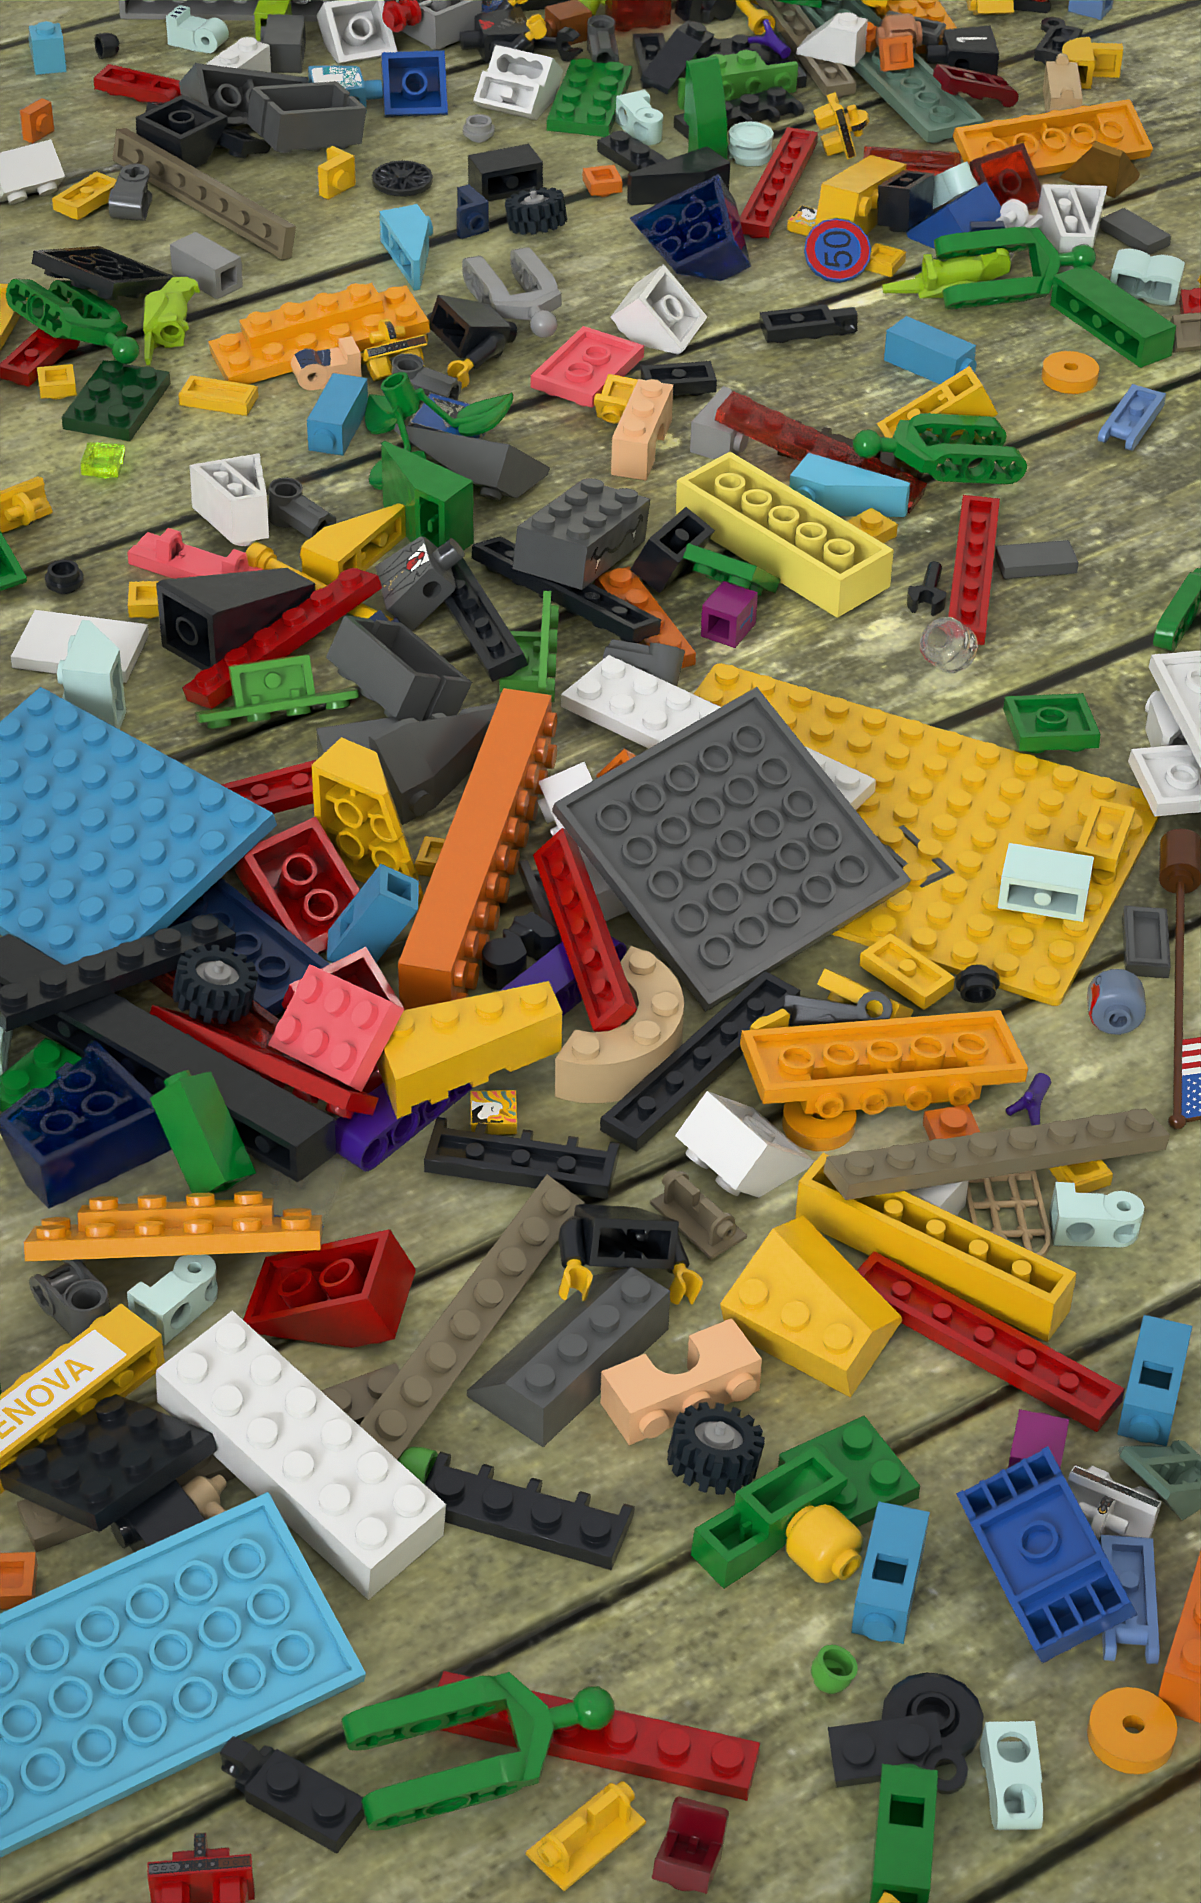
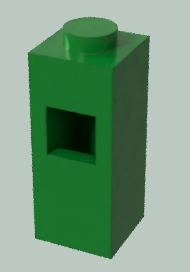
M185 1070L165 1079L163 1082L166 1088L150 1097V1101L191 1193L220 1194L227 1192L255 1175L254 1166L211 1071L192 1076L189 1070Z
M882 1764L869 1903H878L884 1892L893 1895L900 1903H928L931 1888L938 1770L922 1769L914 1764Z

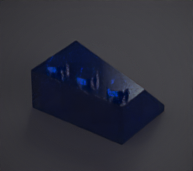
M719 174L630 217L633 224L676 274L722 281L751 267L736 201Z
M96 1040L84 1048L85 1057L74 1065L67 1062L56 1070L57 1079L45 1088H33L0 1114V1134L25 1184L48 1209L172 1150L150 1101V1097L153 1095Z

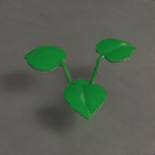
M398 372L390 375L382 382L381 389L385 396L369 394L365 410V424L371 434L389 432L398 424L404 450L411 452L412 448L404 421L419 410L420 400L450 426L458 427L460 435L475 436L490 431L502 421L513 402L514 395L511 392L472 403L460 410L457 418H452L427 397L422 388L415 390L405 372ZM424 451L411 452L427 460ZM382 460L374 465L369 474V482L374 489H383Z

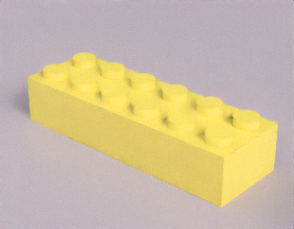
M728 452L677 480L676 515L687 507L715 530L710 538L711 540L748 563L781 579L780 583L837 618L890 587L894 549L734 453Z

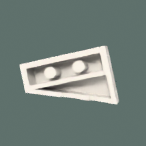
M1042 184L1037 214L1043 216V223L1039 229L1056 248L1058 253L1071 252L1075 246L1080 244L1094 247L1107 186ZM1060 267L1058 272L1062 273L1064 271L1072 269L1073 267Z
M259 453L190 465L191 497L194 510L232 544L237 546H250L256 540L269 538L267 493Z

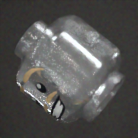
M953 617L934 619L925 627L919 642L920 652L925 660L946 673H957L965 670L975 659L978 650L977 637L973 631Z

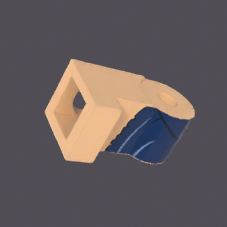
M352 336L339 338V347L319 351L313 349L298 351L291 359V368L303 389L323 390L333 373L361 377V353Z

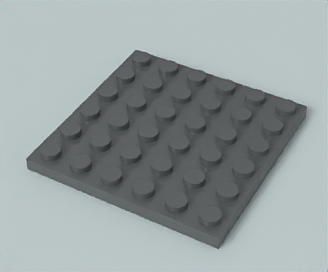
M758 687L558 800L552 808L554 815L705 1012L747 987L764 971L768 973L901 892L908 887L911 881Z

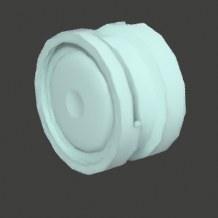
M751 121L733 125L728 135L730 142L728 146L729 160L733 157L735 164L747 167L767 164L772 157L773 151L771 145L774 133L772 129L765 124Z

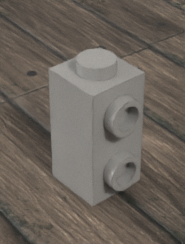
M197 232L170 244L172 274L175 276L189 277L196 280L199 289L215 299H219L243 287L240 256Z

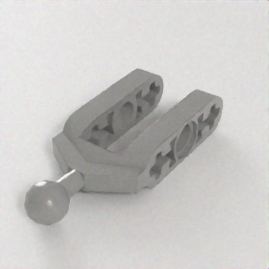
M530 247L514 249L510 253L513 275L526 291L525 293L509 295L504 283L481 255L463 259L462 272L465 284L478 302L490 305L503 318L531 320V330L540 338H547L554 334L558 323L555 315L551 312L562 306L561 292L558 290L554 276Z

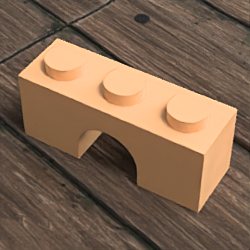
M638 379L612 437L611 475L647 481L655 462L656 441H664L672 422L673 384L661 383L653 379Z
M731 1318L689 1335L688 1372L682 1374L662 1372L652 1364L646 1354L601 1371L600 1404L626 1442L631 1445L646 1438H655L667 1429L674 1427L678 1414L680 1412L684 1414L685 1408L691 1405L697 1410L699 1403L707 1402L709 1408L714 1409L716 1403L727 1405L734 1401H743L753 1393L758 1392L760 1389L762 1358Z

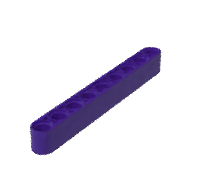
M611 936L621 962L627 953V947L624 943ZM563 941L500 990L549 981L561 1007L562 1017L583 1000ZM382 1083L369 1093L379 1098L373 1116L354 1112L352 1119L340 1116L335 1121L336 1153L363 1171H370L474 1087L467 1083L448 1091L447 1099L432 1105L426 1100L412 1106L411 1114L396 1119L384 1083Z

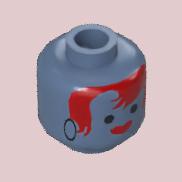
M1110 969L1101 972L1093 978L1087 991L1088 1014L1092 1024L1100 1031L1116 1035L1131 1032L1140 1026L1146 1013L1145 990L1141 980L1134 973L1124 969Z

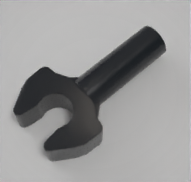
M564 27L558 31L557 37L544 36L541 39L534 38V49L558 50L563 61H571L583 52L582 48H573L568 44V42H572L580 37V33L570 27Z
M932 561L928 564L922 585L909 586L907 606L912 613H916L918 604L922 602L932 605L931 616H936L944 610L947 592L937 588L942 572V565L939 562Z

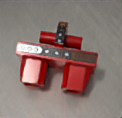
M206 1832L194 1833V1850L172 1852V1860L148 1862V1884L151 1903H248L249 1900H255L252 1854L230 1856L229 1847L208 1849Z

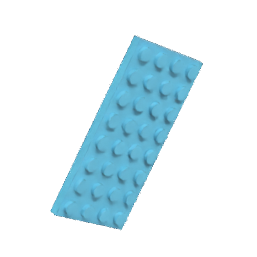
M269 1492L0 1613V1858L221 1751L232 1736L244 1740L364 1682L366 1672Z

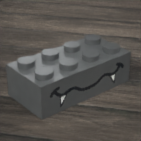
M582 479L517 526L512 569L581 590L645 541L651 499L639 496L638 492L632 489H615L605 486L598 479Z

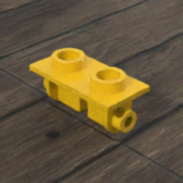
M620 1781L617 1785L609 1783L528 1849L526 1856L563 1891H566L646 1824V1820L630 1805L635 1800L633 1790L624 1781Z

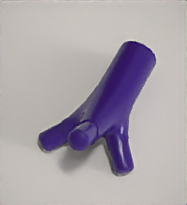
M765 19L763 21L766 31L765 36L748 37V43L765 45L774 50L781 58H787L790 55L791 49L778 38L772 30L769 20Z
M1044 1073L1036 1074L1025 1094L1017 1102L1005 1109L1007 1115L1011 1116L1026 1109L1031 1126L1041 1124V1103L1051 1085L1050 1077Z

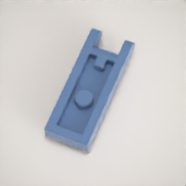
M1132 384L1100 429L1098 441L1106 443L1110 436L1126 440L1125 449L1133 451L1164 407L1166 393Z
M1101 1535L1099 1543L1138 1614L1102 1632L1103 1660L1115 1661L1117 1644L1144 1645L1146 1663L1158 1664L1159 1631L1153 1538Z

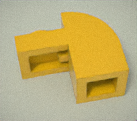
M1080 37L1072 39L1063 45L1062 53L1068 56L1069 62H1077L1081 89H1091L1093 77L1120 78L1123 57L1122 43H1091L1090 37Z

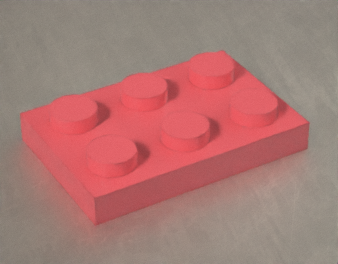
M582 326L531 375V388L545 392L550 396H557L576 402L580 406L593 408L595 406L596 393H602L608 374L624 377L644 358V345Z
M309 964L268 1045L362 1092L404 1009L391 1001Z

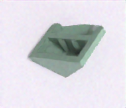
M1173 1441L1171 1446L1136 1445L1119 1447L1118 1453L1122 1460L1152 1491L1157 1493L1158 1497L1182 1521L1201 1509V1456L1185 1441Z

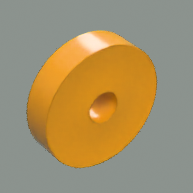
M1056 352L1045 358L1041 377L1044 384L1055 391L1066 394L1085 393L1097 385L1099 365L1092 357L1080 352Z
M800 1101L785 1102L782 1127L785 1135L799 1147L812 1151H830L840 1148L850 1141L855 1132L857 1113L856 1110L842 1111L838 1116L827 1119L821 1117L818 1113L805 1114Z
M1122 1687L1106 1692L1094 1703L1089 1717L1087 1737L1092 1751L1107 1766L1123 1773L1144 1774L1162 1767L1171 1757L1177 1737V1722L1170 1707L1155 1694L1139 1688ZM1132 1727L1137 1729L1140 1733H1130L1126 1731L1125 1728Z

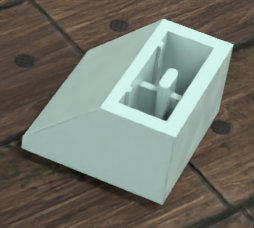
M82 620L76 635H71L69 638L66 659L60 660L58 665L57 681L59 684H63L64 688L62 699L120 730L126 714L120 649L90 620Z

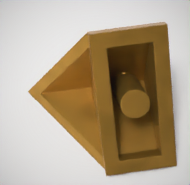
M1095 141L1093 146L1059 178L1077 185L1107 186L1106 195L1115 198L1137 181L1140 173L1124 151Z

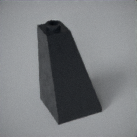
M289 568L162 579L156 583L162 647L201 670L208 669L222 660L227 652L239 648L252 639L257 631L269 627L282 618L284 612L296 608L309 599L310 595L315 591V583Z

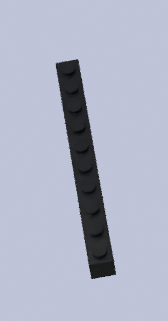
M10 934L0 938V988L4 985L17 983L39 975L43 971L64 966ZM114 993L27 1024L150 1097L166 1088L163 1081L176 1073L189 1070L193 1076L211 1071L247 1153L297 1183L336 1155L335 1118Z

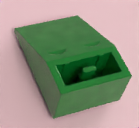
M383 441L381 443L383 505L385 508L398 503L405 506L406 537L410 543L419 537H426L436 547L443 545L450 538L454 539L463 551L474 543L473 481L396 445Z

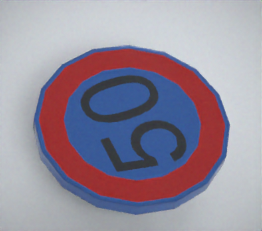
M838 218L824 220L814 226L806 237L804 255L807 265L815 275L826 281L837 283L851 281L863 273L870 261L871 246L868 236L858 225L849 220Z

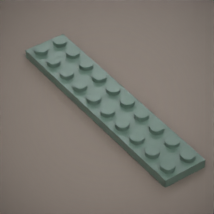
M823 0L821 8L800 6L816 29L838 13H854L857 17L868 19V22L873 23L877 27H879L882 21L862 0ZM879 46L870 53L865 51L864 56L853 67L927 143H939L944 139L953 138L954 130L957 127L985 123V119L959 94L952 95L941 89V84L932 76L934 70L916 52L913 53V68L881 71Z

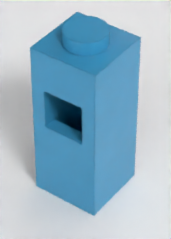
M905 316L886 330L884 361L941 384L969 366L975 372L977 365L975 361L976 345Z
M336 373L331 375L307 418L309 451L344 455L365 416L368 400L367 378Z
M380 864L328 930L327 961L334 963L367 947L373 959L377 962L417 913L419 881Z
M1143 1315L1117 1435L1132 1438L1139 1442L1167 1446L1192 1331L1191 1325Z
M878 1501L856 1595L851 1633L863 1635L875 1641H891L904 1644L926 1542L930 1512Z

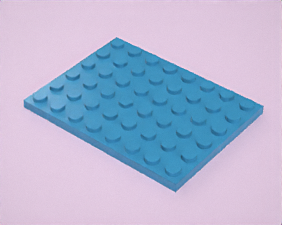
M40 687L0 721V935L10 934L59 963L67 965L85 956L95 955L117 947L121 943L131 942L156 933L158 930L170 926L277 826L274 814Z

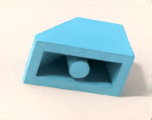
M45 21L29 26V46L35 75L66 72L64 43L60 23L53 24L52 22Z

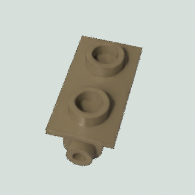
M670 1170L664 1175L662 1179V1184L665 1186L664 1193L650 1200V1204L663 1216L679 1221L678 1230L710 1260L747 1238V1234L735 1224L734 1217L730 1213H724L710 1199L705 1197L689 1181V1176L685 1172Z

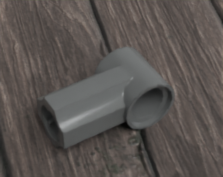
M594 15L588 19L587 51L590 53L593 62H619L615 38V20L610 16Z
M400 354L392 360L391 375L405 372L415 390L422 388L427 397L432 393L457 401L462 382L458 381L457 378L424 367L422 358L414 354ZM433 398L438 406L449 410L452 409L451 406L447 405V401L442 400V404L437 398Z
M285 477L275 479L270 483L268 518L273 525L282 528L293 527L308 538H312L322 528L336 524V517L303 495V487L299 481Z
M612 639L610 644L605 647L603 659L610 655L677 686L685 650L659 643H650V646Z

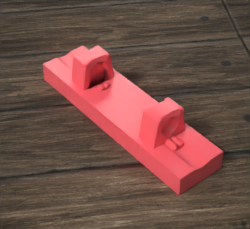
M167 528L161 536L147 532L138 544L134 545L127 552L130 565L169 578L263 570L249 566L247 554L233 549L227 557H223L183 544L181 532L171 528Z

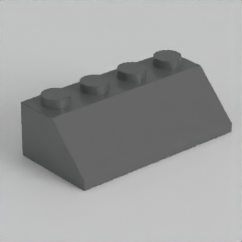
M633 1267L593 1275L586 1301H582V1294L579 1290L573 1293L467 1390V1397L544 1447L601 1393V1371L642 1355L669 1329L670 1290Z

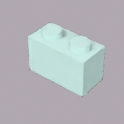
M1009 843L1002 872L997 908L1083 922L1094 856Z

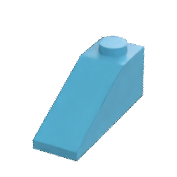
M418 204L379 211L380 241L413 290H420L429 253V236L433 235L430 217L425 216Z
M808 453L790 475V488L837 516H856L869 508H873L886 517H905L908 513L910 482L812 453Z

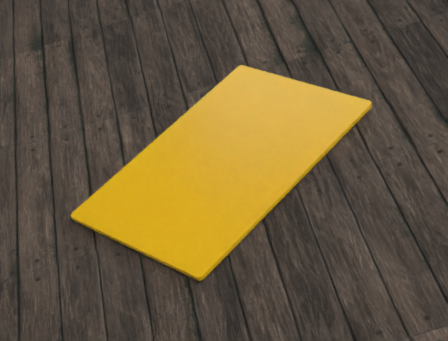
M718 663L712 667L694 692V695L722 707L758 687L805 747L876 779L875 792L856 812L876 837L878 836L881 843L892 848L908 863L903 867V870L911 881L907 888L831 935L870 947L891 933L949 973L958 975L968 966L985 965L998 973L1000 977L998 989L1051 1006H1058L1063 1002L1160 816H1154L1141 788L1080 771L1070 766L1040 759L1031 754H1024L1000 747L994 743L960 735L954 731H947L923 724L917 720L893 715L880 709L853 703L843 698L816 692L803 686H796L776 680L770 676L746 671L733 665ZM1094 798L1135 808L1133 823L1115 872L1092 868L1083 922L997 908L1002 872L1009 843L1075 853ZM904 825L920 840L918 847L904 836L903 831L898 828L899 826ZM934 858H940L955 872L925 887H920L927 880V876L942 870L932 861Z

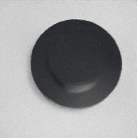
M63 559L51 563L45 574L46 586L60 594L72 593L80 588L84 582L82 570L72 560Z
M971 965L956 976V989L960 992L963 1000L971 1003H984L995 997L996 990L1000 986V977L997 972L985 965Z

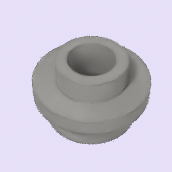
M475 114L466 119V123L463 126V134L473 142H485L495 134V126L492 124L489 116Z

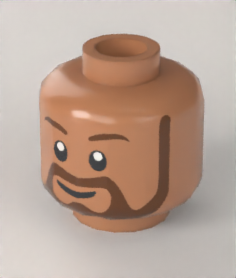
M909 13L885 16L881 27H876L877 46H879L878 38L908 34L912 35L914 53L917 46L922 44L921 22L916 21L914 16Z

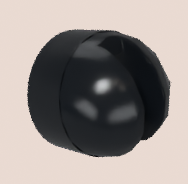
M104 32L96 34L94 38L95 49L100 59L111 58L118 53L120 43L114 34Z

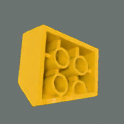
M341 737L311 765L314 817L316 816L354 879L366 883L377 867L383 864L419 881L418 907H420L424 893L378 754L373 750Z
M803 1215L771 1230L720 1303L724 1321L732 1318L751 1345L850 1398L902 1322L900 1314Z

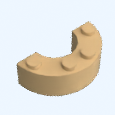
M631 946L620 962L637 1007V1011L627 1019L628 1022L610 1031L587 1032L575 1029L555 1058V1097L580 1103L620 1101L682 1045L684 1018L682 988L673 972L651 952Z

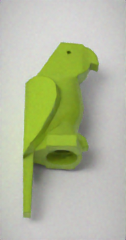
M996 248V252L990 254L960 256L945 260L935 259L932 254H924L921 265L922 272L916 275L915 279L882 284L883 293L918 294L919 299L943 298L942 291L947 287L990 281L1010 273V255L1008 250L1004 248Z
M172 277L161 290L153 291L145 296L143 331L145 335L144 360L146 365H151L153 351L160 345H164L165 348L184 346L185 332L189 330L188 323L185 321L188 311L187 303L194 293H200L196 280L189 277Z

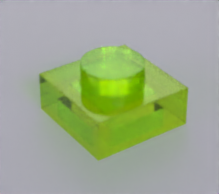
M88 442L80 463L81 474L98 478H118L125 459L124 444Z

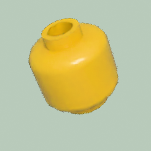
M810 1505L804 1507L791 1519L786 1528L787 1554L793 1562L817 1583H830L838 1578L846 1580L857 1571L862 1562L860 1553L863 1548V1536L861 1532L831 1505H819L816 1507Z

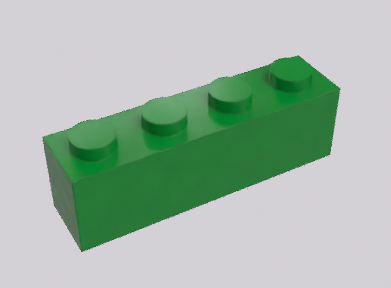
M1086 264L1054 275L1050 305L1139 368L1172 356L1176 332L1175 324Z

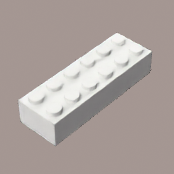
M234 1311L228 1313L156 1370L157 1403L172 1417L211 1432L217 1448L213 1455L255 1495L260 1496L269 1492L284 1522L368 1600L443 1536L446 1504Z

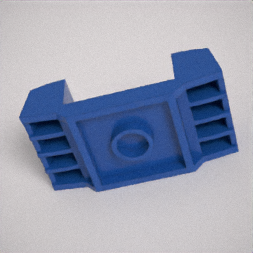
M1048 1446L1027 1459L1024 1458L1021 1462L1007 1469L1000 1470L998 1474L979 1481L978 1484L956 1493L1019 1622L1042 1664L1138 1615Z

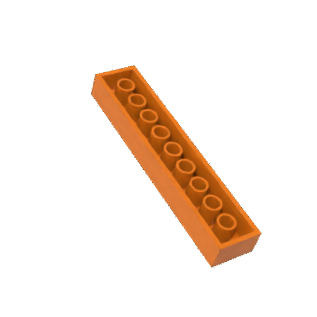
M506 688L502 690L398 962L399 1001L405 1010L469 997L468 990H475L477 987L480 971L478 962L482 960L483 947L490 941L489 931L497 930L500 918L499 903L507 902L510 890L509 875L517 874L518 861L520 860L519 847L526 848L529 837L528 822L536 820L539 807L538 794L544 795L538 782L548 778L547 769H554L556 763L557 745L551 744V737H554L556 732L558 715L551 712L552 695Z

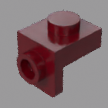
M676 1797L672 1804L668 1831L654 1861L652 1879L668 1883L673 1888L681 1891H698L707 1894L722 1857L729 1817L728 1810L692 1799Z

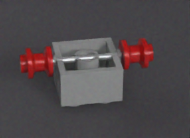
M391 0L384 4L382 18L385 25L392 31H402L411 38L426 44L431 49L441 50L446 48L447 45L459 41L461 31L474 30V17L482 13V0Z

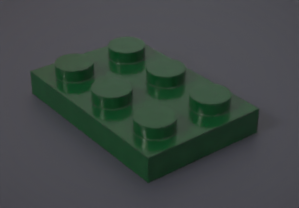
M103 360L63 414V429L131 441L170 386V372L156 370L149 366L139 367L122 364L115 360Z

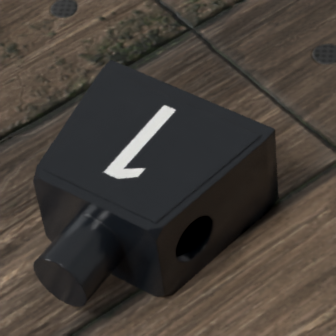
M991 25L946 29L943 32L942 45H926L925 61L927 64H942L997 76L1000 53Z

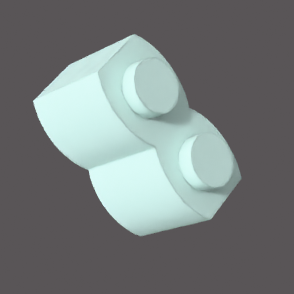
M1136 249L1118 250L1110 281L1136 299L1142 298L1151 304L1174 305L1180 289L1185 262L1169 255L1151 257L1149 254Z

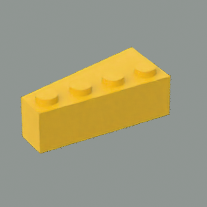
M869 155L823 182L815 226L824 220L844 219L858 225L868 235L877 224L878 186L899 172L906 170L907 164Z
M549 981L404 1010L376 1063L396 1119L411 1114L412 1106L426 1100L432 1105L447 1099L448 1091L470 1083L472 1087L486 1083L490 1074L496 1071L506 1069L512 1072L560 1052L562 1049V1010Z

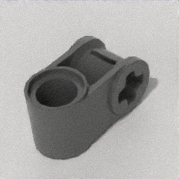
M130 164L120 170L114 188L111 189L109 196V214L111 218L146 220L148 209L152 202V193L148 190L147 184L150 178V171L147 166Z
M81 1259L64 1260L63 1265L44 1276L35 1274L29 1279L31 1291L39 1306L45 1313L51 1315L70 1334L72 1339L89 1328L95 1319L111 1311L107 1288L87 1269Z

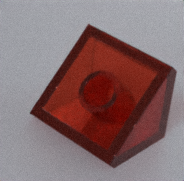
M1024 142L969 162L970 171L977 184L980 185L986 181L1001 207L1008 200L1016 199L1025 203L1028 211L1038 208L1042 187Z

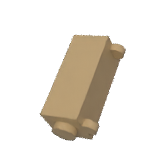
M1064 53L1058 54L1055 62L1046 61L1043 83L1046 113L1053 110L1061 111L1082 106L1083 96L1077 62H1069L1068 56Z

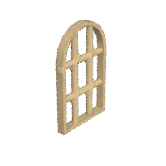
M1036 1170L970 1180L966 1197L970 1222L978 1226L975 1209H990L994 1227L991 1228L990 1232L1006 1240L1007 1238L1022 1237L1024 1248L1032 1252L1030 1240L1033 1239V1236H1044L1045 1244L1041 1251L1036 1254L1045 1258L1050 1249L1051 1227L1048 1224ZM1031 1180L1035 1199L1021 1200L1016 1181ZM1009 1181L1012 1193L1010 1200L995 1201L991 1182ZM983 1182L987 1198L981 1202H973L969 1183ZM1037 1206L1042 1229L1027 1228L1023 1212L1026 1207ZM1015 1207L1019 1223L1017 1230H1002L998 1211H1000V1208Z

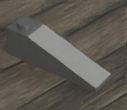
M195 63L179 82L181 95L183 94L227 115L228 123L226 126L235 127L247 124L251 87L309 83L308 77Z
M396 424L394 431L401 435L398 424ZM406 426L409 441L451 471L472 480L473 485L481 489L479 494L492 500L501 501L502 496L520 497L547 476L550 470L549 466L509 444Z
M497 703L464 708L458 715L453 716L436 713L431 715L430 720L418 722L414 718L402 719L369 736V748L378 754L401 825L434 809L472 771Z

